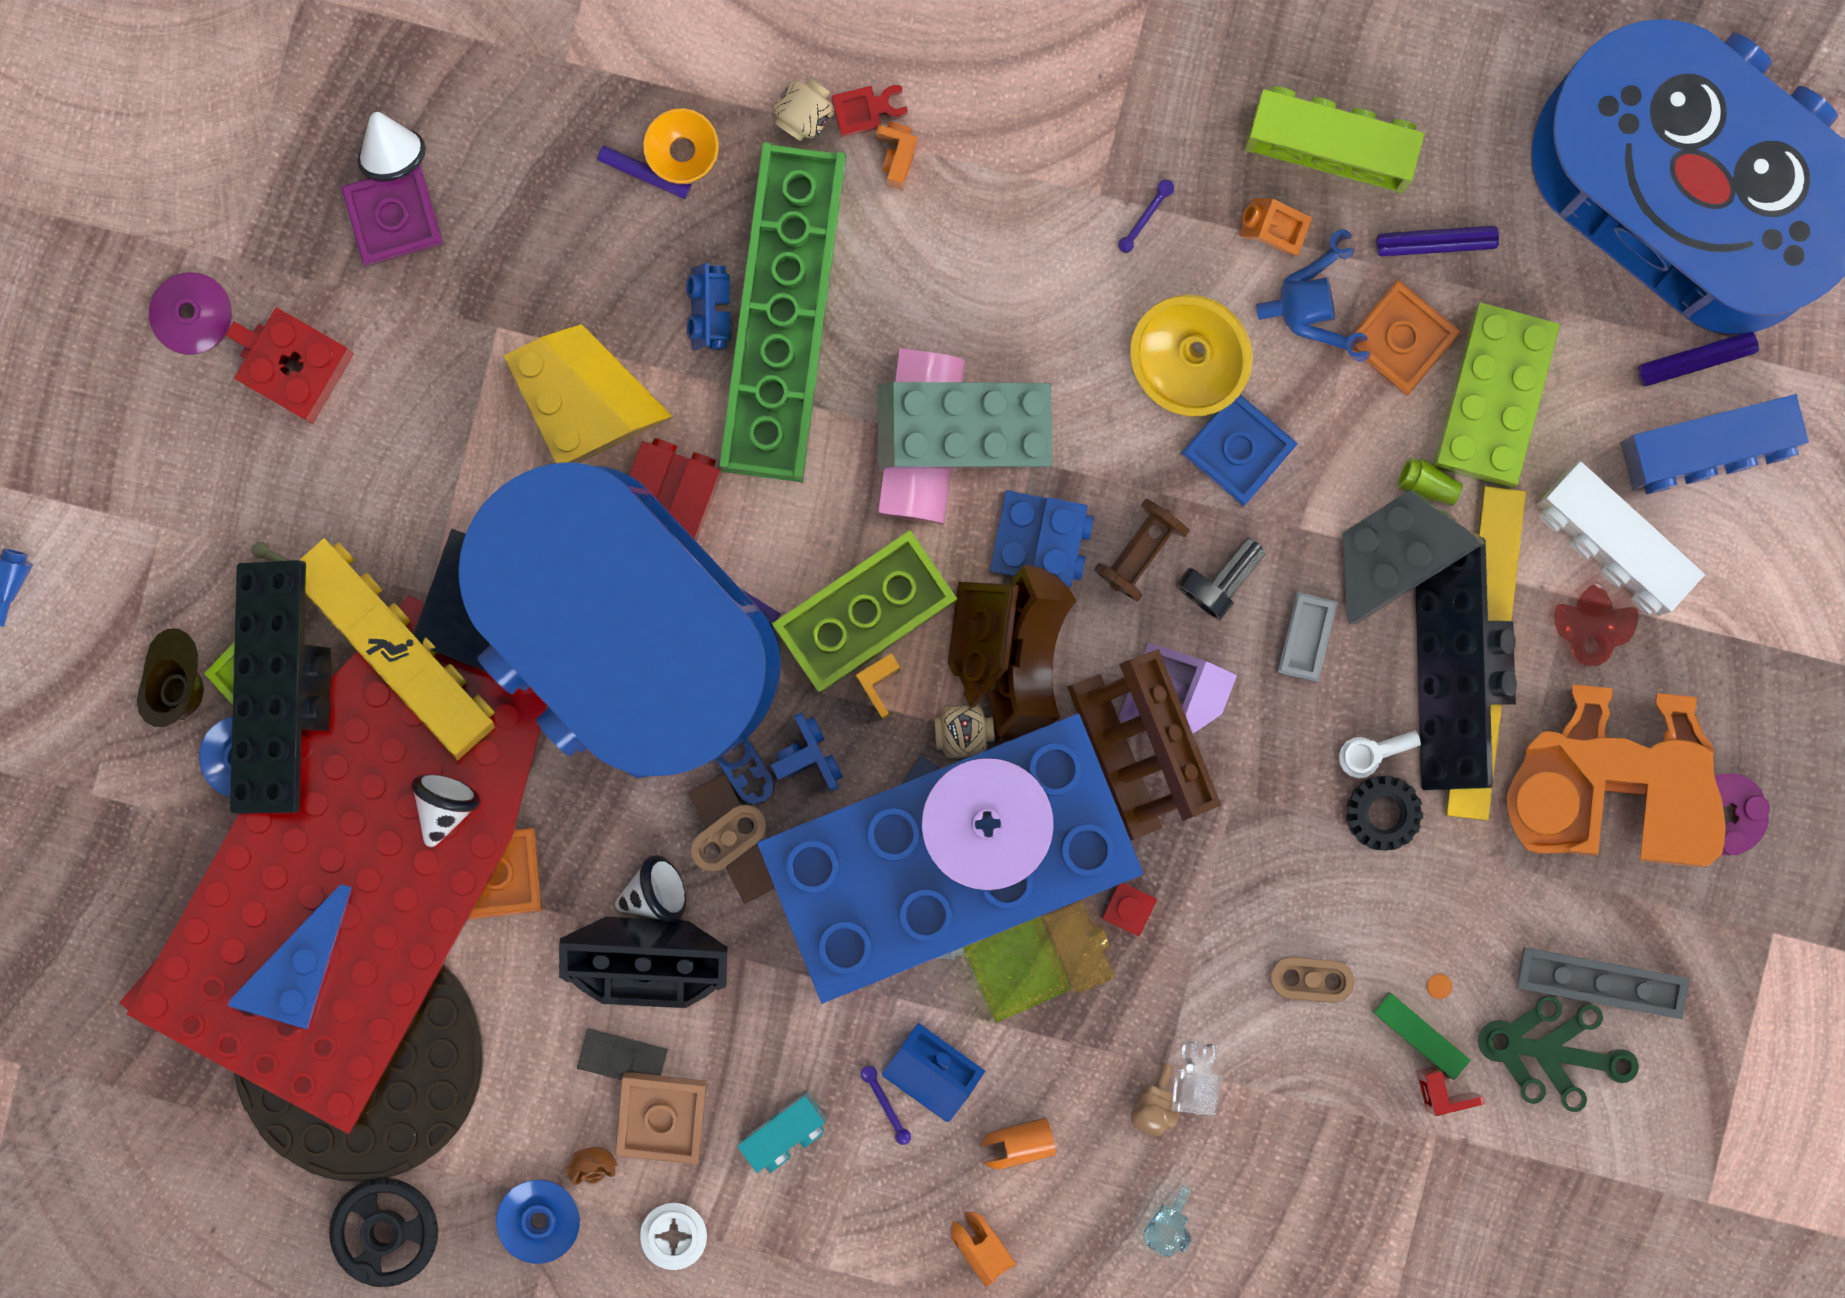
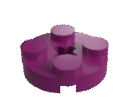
M1735 773L1716 774L1715 780L1722 798L1723 807H1727L1731 803L1735 807L1734 814L1737 816L1734 823H1725V843L1722 855H1740L1756 846L1764 836L1769 823L1770 805L1764 797L1762 790L1747 777Z

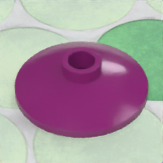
M194 272L180 273L165 280L155 291L149 306V321L157 339L170 350L186 355L201 354L218 345L229 330L232 319L231 303L222 286L212 278ZM187 304L193 305L195 309L194 315L189 319L182 318V307Z

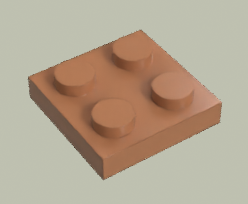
M624 1072L622 1077L616 1156L699 1165L707 1081Z

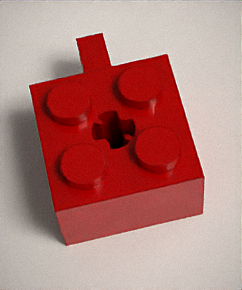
M275 307L265 326L258 324L254 332L233 321L225 335L244 346L239 356L245 360L234 379L312 425L354 355L347 347ZM298 357H302V359L298 360L303 365L300 372L292 370L287 375L286 372L290 371L286 367L290 359L296 361Z

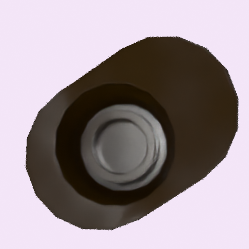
M179 628L166 629L157 634L150 643L146 655L142 681L138 691L137 706L144 722L153 727H166L175 723L178 719L184 720L199 708L203 700L204 685L202 678L197 672L198 652L196 645L190 635Z

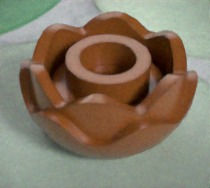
M604 1147L585 1148L571 1155L565 1170L566 1178L569 1177L574 1185L580 1184L583 1180L592 1184L599 1183L606 1175L614 1177L615 1166H618L612 1153Z

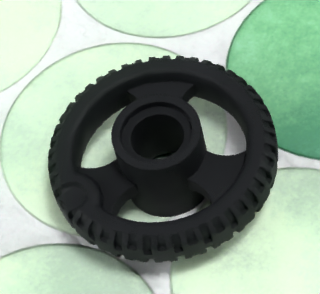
M393 1178L371 1179L353 1187L337 1204L329 1227L331 1249L338 1264L355 1280L374 1287L400 1285L417 1276L431 1260L438 1241L437 1218L428 1199L409 1183ZM377 1193H391L406 1199L417 1210V1217L405 1222L403 1217L395 1211L380 1210L377 1205ZM350 1212L359 1214L365 1221L361 1227L360 1238L366 1249L360 1256L355 1258L349 1252L345 1241V1223ZM384 1221L392 1226L394 1238L391 1243H381L375 1238L373 1230L377 1222ZM405 1240H411L419 1244L420 1249L409 1264L395 1271L382 1272L380 1264L382 1255L392 1253Z

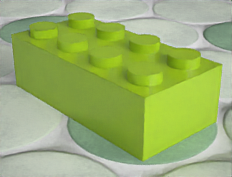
M1272 86L1271 91L1263 89L1256 105L1244 151L1402 194L1412 182L1425 135L1424 132L1416 130V124L1401 119H1393L1392 124L1376 120L1377 114L1360 108H1353L1351 113L1335 108V102L1320 97H1312L1311 102L1295 98V91L1284 87Z
M1481 302L1474 308L1432 465L1444 471L1507 488H1513L1518 485L1561 324Z
M909 530L773 622L772 625L819 694H822L956 603L957 597L912 531Z

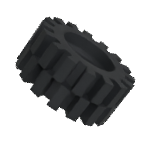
M1377 776L1363 781L1352 791V795L1346 804V822L1349 824L1351 834L1362 845H1366L1374 850H1395L1408 844L1413 840V836L1419 832L1421 828L1420 822L1423 819L1424 813L1421 811V805L1423 804L1416 795V790L1405 783L1406 781L1392 776ZM1379 797L1393 799L1400 808L1399 821L1394 827L1387 830L1375 827L1368 816L1371 803Z

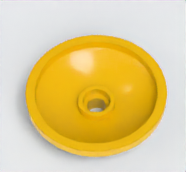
M1183 294L1160 301L1144 314L1132 336L1130 348L1131 363L1138 383L1154 402L1173 413L1185 416H1206L1219 412L1236 400L1249 381L1253 364V353L1249 336L1234 313L1221 303L1208 297ZM1200 342L1205 348V353L1197 352L1194 349L1193 343Z

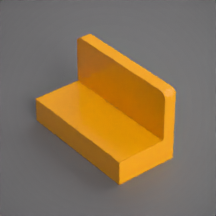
M892 653L856 674L857 679L882 720L890 715L874 687L901 671Z

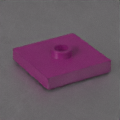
M421 164L409 175L394 181L382 182L368 178L340 186L364 267L444 244Z

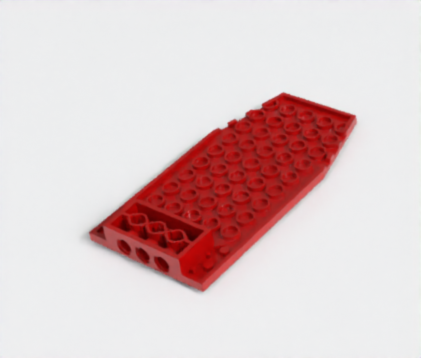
M409 595L398 607L409 618L410 622L406 627L414 634L424 602ZM356 651L331 678L329 731L302 730L299 812L238 814L126 1014L349 1135L513 839L541 731L536 719L548 707L531 687L527 691L519 688L511 694L500 686L489 673L439 653L433 656L443 668L451 664L465 679L466 683L461 688L472 699L478 694L494 711V714L489 718L493 721L495 728L457 761L359 652ZM421 775H440L458 780L474 789L481 800L479 807L471 811L434 847L427 846L423 841L415 794L411 788L413 779ZM340 884L352 888L308 1030L228 1006L230 999Z

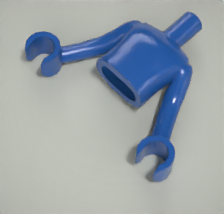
M1338 230L1330 238L1331 249L1310 265L1290 274L1284 279L1280 291V300L1256 304L1259 320L1283 316L1286 326L1294 334L1345 349L1353 360L1363 362L1370 357V352L1362 351L1356 353L1353 352V347L1358 342L1367 341L1366 335L1354 333L1346 337L1322 328L1309 326L1317 322L1335 320L1329 278L1310 279L1317 276L1338 258L1348 259L1354 254L1353 248H1337L1341 240L1352 237L1349 231Z

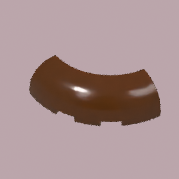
M1023 565L1010 583V585H1018L1019 590L1009 666L995 683V689L989 690L991 712L999 739H1016L1051 725L1060 718L1053 690V657L1059 631L1068 612L1076 603V599L1070 589L1057 576L1043 568L1031 565Z

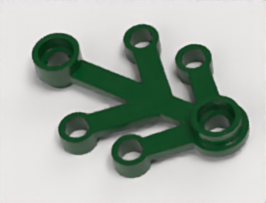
M1551 996L1541 997L1533 1009L1512 1023L1495 1020L1487 1023L1481 1029L1478 1036V1046L1481 1053L1491 1061L1504 1063L1519 1086L1521 1098L1531 1104L1539 1103L1544 1099L1546 1088L1543 1082L1531 1077L1518 1054L1536 1058L1560 1094L1561 1105L1571 1112L1581 1111L1586 1106L1587 1096L1582 1089L1574 1086L1559 1062L1604 1071L1609 1079L1618 1083H1627L1633 1080L1639 1070L1636 1056L1628 1050L1615 1049L1608 1054L1562 1046L1584 1030H1594L1602 1024V1011L1595 1005L1586 1004L1581 1006L1574 1017L1539 1040L1523 1038L1522 1036L1543 1020L1551 1022L1560 1017L1562 1005L1558 999ZM1546 1001H1552L1556 1006L1555 1013L1550 1017L1544 1016L1541 1011V1007ZM1588 1009L1594 1010L1597 1015L1596 1021L1591 1025H1586L1582 1019L1583 1013ZM1499 1033L1504 1034L1507 1038V1044L1502 1049H1496L1492 1044L1493 1037ZM1622 1058H1625L1630 1065L1628 1072L1625 1074H1619L1615 1069L1616 1062ZM1530 1083H1536L1540 1088L1539 1095L1533 1099L1528 1098L1525 1093V1089ZM1572 1091L1578 1092L1581 1097L1580 1103L1575 1107H1570L1566 1102L1567 1095Z

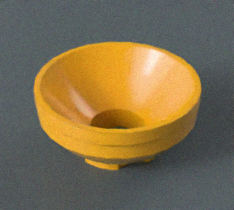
M685 108L672 109L656 117L649 125L643 142L644 155L652 171L661 179L675 184L693 183L706 176L713 168L719 152V140L711 122L702 114ZM678 139H688L694 144L695 153L690 160L678 162L670 154L671 146Z

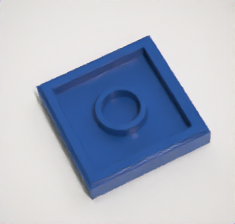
M1240 394L1233 403L1212 416L1182 451L1181 455L1244 507L1298 443Z

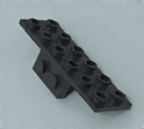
M1482 537L1485 542L1483 545L1415 587L1421 788L1423 790L1492 788L1491 705H1516L1517 680L1514 658L1516 639L1513 621H1488L1486 540L1484 537Z
M305 561L250 562L237 565L231 813H298L300 810L302 730L329 731L331 713V647L304 645Z

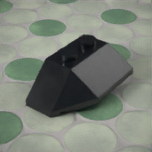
M604 917L560 938L559 978L567 983H573L579 990L602 1004L687 1008L704 999L715 990L726 987L728 947L690 921L678 920L677 922L668 923L661 919Z

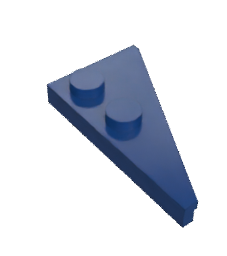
M340 884L230 999L228 1006L308 1030L352 888Z

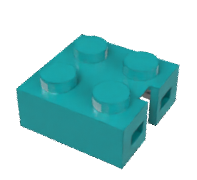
M807 1091L740 1140L737 1147L756 1173L766 1168L770 1174L790 1159L791 1155L788 1150L797 1143H800L804 1149L823 1135L825 1130L822 1128V1125L826 1122L827 1117Z

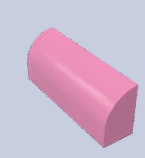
M899 348L895 382H963L965 360L945 354ZM951 468L884 469L878 511L879 516L944 524Z

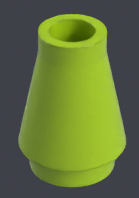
M1410 457L1406 461L1397 483V487L1404 490L1405 493L1409 490L1416 491L1428 500L1443 502L1451 506L1457 502L1463 486L1461 482L1452 479L1422 457L1418 460Z

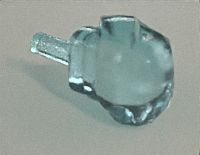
M1182 1185L1172 1207L1162 1205L1159 1212H1156L1146 1226L1143 1233V1241L1145 1246L1153 1252L1164 1257H1171L1178 1251L1185 1252L1190 1246L1192 1236L1185 1228L1189 1218L1181 1214L1192 1191L1190 1188Z

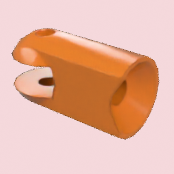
M1046 1117L988 1133L981 1140L979 1146L1004 1142L1007 1156L984 1162L987 1167L994 1170L1011 1168L1056 1156L1052 1132Z
M965 1212L967 1223L976 1235L970 1237L959 1223L953 1221L950 1227L951 1239L980 1281L987 1287L995 1282L999 1275L1011 1267H1015L1017 1263L981 1214Z

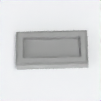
M1296 592L1277 673L1316 683L1319 682L1337 601Z

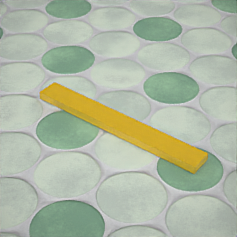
M1483 487L1478 535L1486 540L1488 621L1512 620L1526 491ZM1491 705L1493 776L1502 705ZM1492 788L1448 790L1445 816L1488 821Z

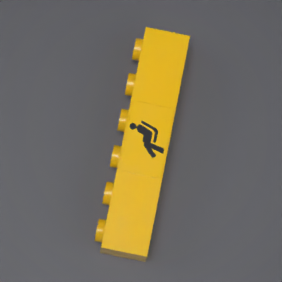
M323 538L300 559L306 562V596L457 761L495 728L493 721L489 718L494 714L490 706L478 694L472 699L461 688L466 683L465 679L451 664L445 668L439 664L433 657L437 653L430 650L435 648V646L426 637L423 645L406 627L410 622L409 618L395 603L389 607L385 605L377 596L383 590L368 573L365 572L360 577L352 569L350 564L355 560L339 542L332 547Z

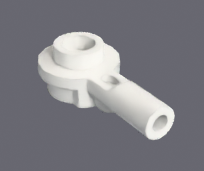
M1414 730L1378 743L1364 737L1352 738L1341 747L1338 756L1339 764L1342 770L1350 777L1357 779L1366 778L1376 771L1383 758L1421 746L1419 735Z

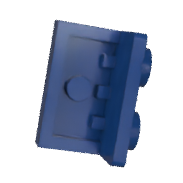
M802 712L794 715L808 746L802 749L800 744L796 743L776 753L779 761L771 764L777 779L782 781L818 764L830 791L835 792L839 790L840 787L837 780L843 778V775L833 755L824 757L818 743L824 741L825 738L815 718L811 717L806 720Z

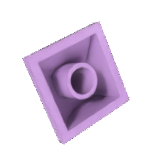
M1148 642L1144 654L1159 649L1192 733H1195L1222 715L1237 675L1205 660ZM1131 692L1128 693L1119 716V720L1123 722L1140 716Z

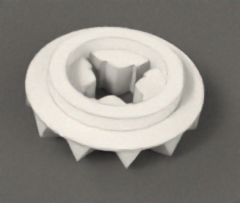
M672 1202L658 1206L648 1214L641 1227L640 1241L645 1255L652 1263L664 1269L679 1270L692 1265L702 1255L707 1242V1231L703 1218L692 1207ZM672 1218H676L679 1232L692 1235V1237L679 1240L675 1254H672L669 1240L656 1237V1234L669 1231Z

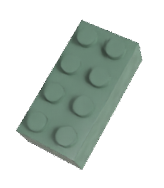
M890 382L877 385L878 469L1041 468L1052 466L1051 383Z

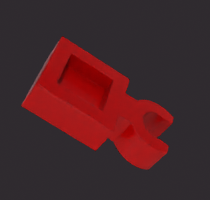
M872 86L831 95L841 138L877 129L878 125H881L879 116L886 115L892 119H899L907 115V106L896 109L891 107L888 102L891 96L902 94V86H889L883 91L882 95L874 97Z

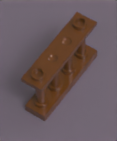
M1159 649L1119 664L1124 677L1108 684L1104 683L1101 674L1067 686L1130 841L1162 828L1158 816L1178 809L1180 817L1184 821L1221 806ZM1131 692L1140 716L1120 723L1111 700ZM1146 731L1155 755L1136 762L1127 739ZM1162 770L1171 794L1151 801L1143 777Z

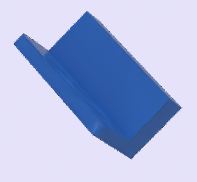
M917 1023L896 1055L882 1072V1076L941 1119L950 1122L968 1099L984 1075L985 1070L920 1023Z

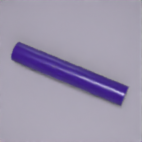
M602 146L597 160L685 200L691 190L692 184L667 182L657 176L649 165L607 146Z

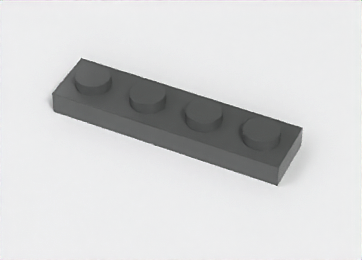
M1523 947L1516 988L1683 1019L1690 978Z

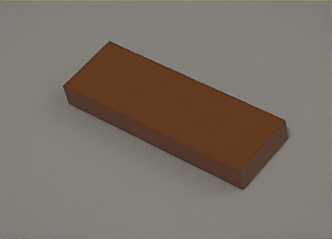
M726 774L688 792L706 829L733 808L741 805ZM747 817L739 821L738 828L743 834H748L753 830ZM714 843V845H715V847H716V849H717V851H718V853H719V855H720V852H721L720 847H719L718 844ZM758 844L726 866L744 904L775 889Z

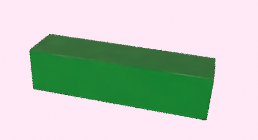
M1388 992L1373 1009L1372 1013L1452 1080H1455L1471 1061L1392 993Z

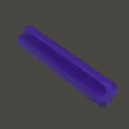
M1496 226L1380 233L1376 238L1377 253L1381 257L1488 250L1499 246V231Z
M1747 332L1643 363L1637 367L1638 376L1643 386L1653 385L1753 355L1759 351V344L1754 332Z

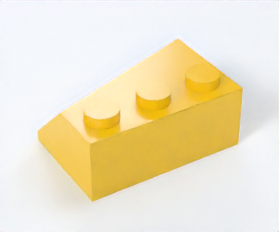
M582 324L540 337L503 355L556 463H581L673 418L654 396Z

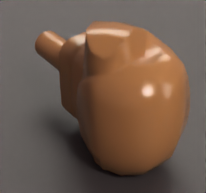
M1163 1063L1156 1086H1145L1144 1092H1141L1131 1113V1122L1134 1127L1150 1135L1160 1136L1168 1128L1174 1129L1180 1118L1178 1110L1171 1105L1174 1094L1165 1091L1173 1066Z

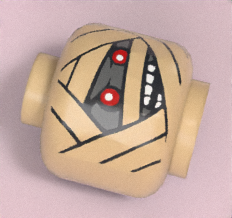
M812 78L806 84L800 80H792L773 107V112L778 117L775 124L799 141H802L804 137L809 139L816 138L834 113L833 104L826 99L831 91Z
M969 704L946 706L942 709L940 717L934 718L937 751L943 750L946 758L950 760L969 758L986 751L987 742H995L993 717L984 718L983 709L978 704L974 708L970 707Z

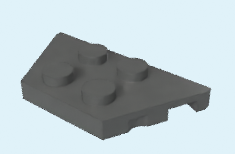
M1409 490L1343 533L1346 613L1349 624H1358L1485 543L1483 538L1477 533H1472L1456 522L1454 517L1445 511L1434 507L1431 501L1418 492Z

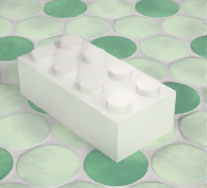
M1581 461L1568 468L1535 504L1542 511L1538 516L1547 526L1556 532L1561 528L1572 538L1569 543L1570 546L1583 558L1588 560L1592 556L1603 566L1600 573L1618 588L1623 584L1634 594L1631 601L1648 616L1652 612L1657 616L1672 612L1706 575Z

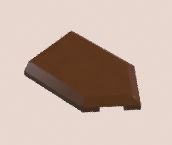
M975 582L958 583L948 664L954 676L960 678L965 688L964 696L970 707H976L1008 669L1019 590L1018 585Z

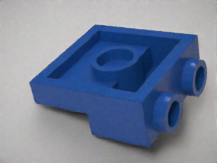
M1006 490L990 572L1015 577L1023 565H1031L1049 571L1057 576L1068 588H1071L1073 579L1081 581L1086 556L1078 555L1081 539H1090L1094 516L1086 514L1088 505Z

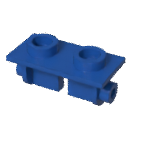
M704 263L691 268V274L688 275L686 282L687 296L691 298V315L687 320V336L692 340V350H699L708 346L713 350L727 349L726 342L731 341L730 312L715 311V304H730V274H726V266H709V263Z

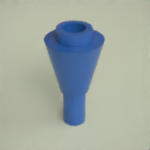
M3 548L2 554H0L1 627L5 626L10 603L15 599L33 567L31 562L26 561L27 554Z

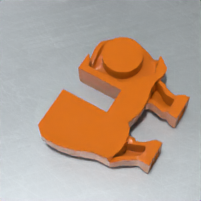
M1572 684V697L1577 709L1571 721L1565 726L1562 734L1554 731L1542 732L1527 747L1524 762L1515 774L1507 792L1509 818L1518 839L1528 851L1540 854L1572 853L1597 857L1604 792L1646 795L1639 861L1708 868L1722 855L1726 826L1722 798L1714 775V748L1704 735L1695 716L1697 697L1663 693L1656 694L1655 706L1665 719L1668 730L1664 733L1663 742L1655 744L1652 748H1647L1628 739L1606 737L1605 727L1611 714L1608 704L1612 699L1613 688Z

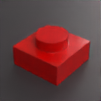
M1125 883L1117 885L1101 919L1140 937L1158 899Z

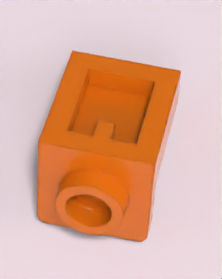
M889 122L887 127L878 125L876 130V139L897 145L896 150L888 149L882 172L888 174V186L903 190L917 148L918 136L911 135L912 129L910 127Z
M1254 198L1242 215V228L1239 236L1248 240H1258L1290 256H1298L1312 217L1273 198Z

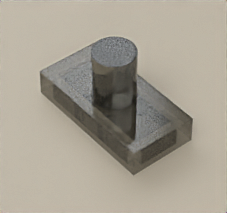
M588 1027L577 1069L622 1080L624 1072L662 1076L669 1048Z

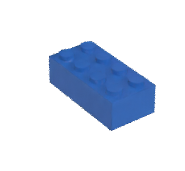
M1797 394L1634 434L1620 443L1632 490L1644 488L1646 495L1677 486L1676 479L1685 478L1686 485L1717 476V469L1725 468L1726 475L1759 465L1757 459L1765 457L1766 465L1791 459V457L1799 455L1798 448L1809 443L1798 397Z

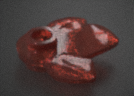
M1597 583L1582 593L1576 607L1558 604L1554 619L1559 635L1571 643L1574 657L1586 666H1598L1610 658L1614 647L1621 646L1630 641L1637 626L1638 611L1633 607L1613 610L1608 594ZM1588 638H1594L1599 644V649L1594 654L1587 652L1585 649V642Z

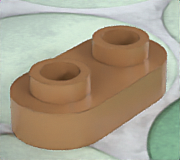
M740 805L733 808L694 839L691 846V856L694 863L702 870L709 872L724 869L764 837L767 829L764 814L758 808L751 805ZM745 817L750 818L754 823L753 830L748 834H743L738 828L739 821ZM709 843H716L720 847L721 852L716 859H710L705 854V848Z
M1285 957L1274 964L1270 973V982L1274 991L1288 999L1337 1003L1348 998L1354 988L1352 971L1348 966L1338 961ZM1292 969L1297 972L1298 981L1294 985L1289 986L1284 983L1283 975L1287 970ZM1331 973L1336 974L1340 980L1338 987L1335 989H1328L1325 986V978Z

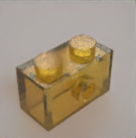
M1082 900L1043 916L1076 994L1115 978L1104 953L1105 949L1111 947L1101 924L1093 927Z

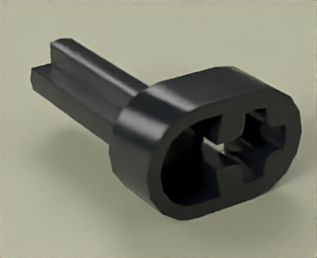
M1247 537L1212 582L1198 571L1188 568L1177 581L1176 587L1207 614L1217 620H1221L1234 604L1230 598L1267 552L1258 542H1254L1251 538Z

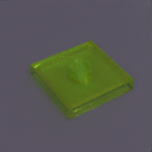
M1040 916L963 947L996 1023L1072 990Z

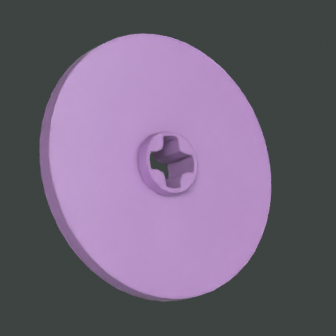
M976 759L951 769L935 784L923 810V838L934 863L952 880L974 889H1001L1025 879L1043 861L1052 840V809L1041 785L1021 767L999 759ZM985 811H990L993 819H1000V828L993 829V836L984 837L983 830L975 828V821L981 820Z

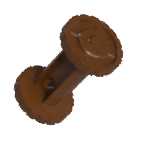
M1145 498L1140 506L1149 516L1111 568L1098 563L1093 569L1110 584L1113 590L1122 592L1136 602L1143 596L1135 586L1136 582L1171 534L1174 533L1185 538L1190 531L1181 521L1173 516L1170 510L1163 509ZM1153 525H1158L1161 529V534L1156 539L1151 538L1149 535V529Z

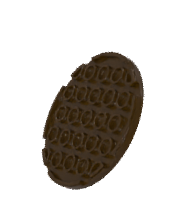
M444 964L350 1135L240 1075L234 1073L244 1110L247 1111L260 1136L282 1157L312 1174L334 1180L363 1182L377 1178H389L407 1172L437 1154L450 1142L466 1121L476 1101L481 1084L484 1064L483 1036L475 1007L467 991L458 978Z

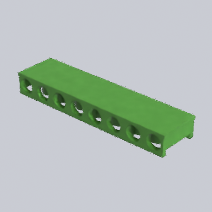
M763 142L720 458L722 472L803 483L846 165L845 153H830L776 146Z

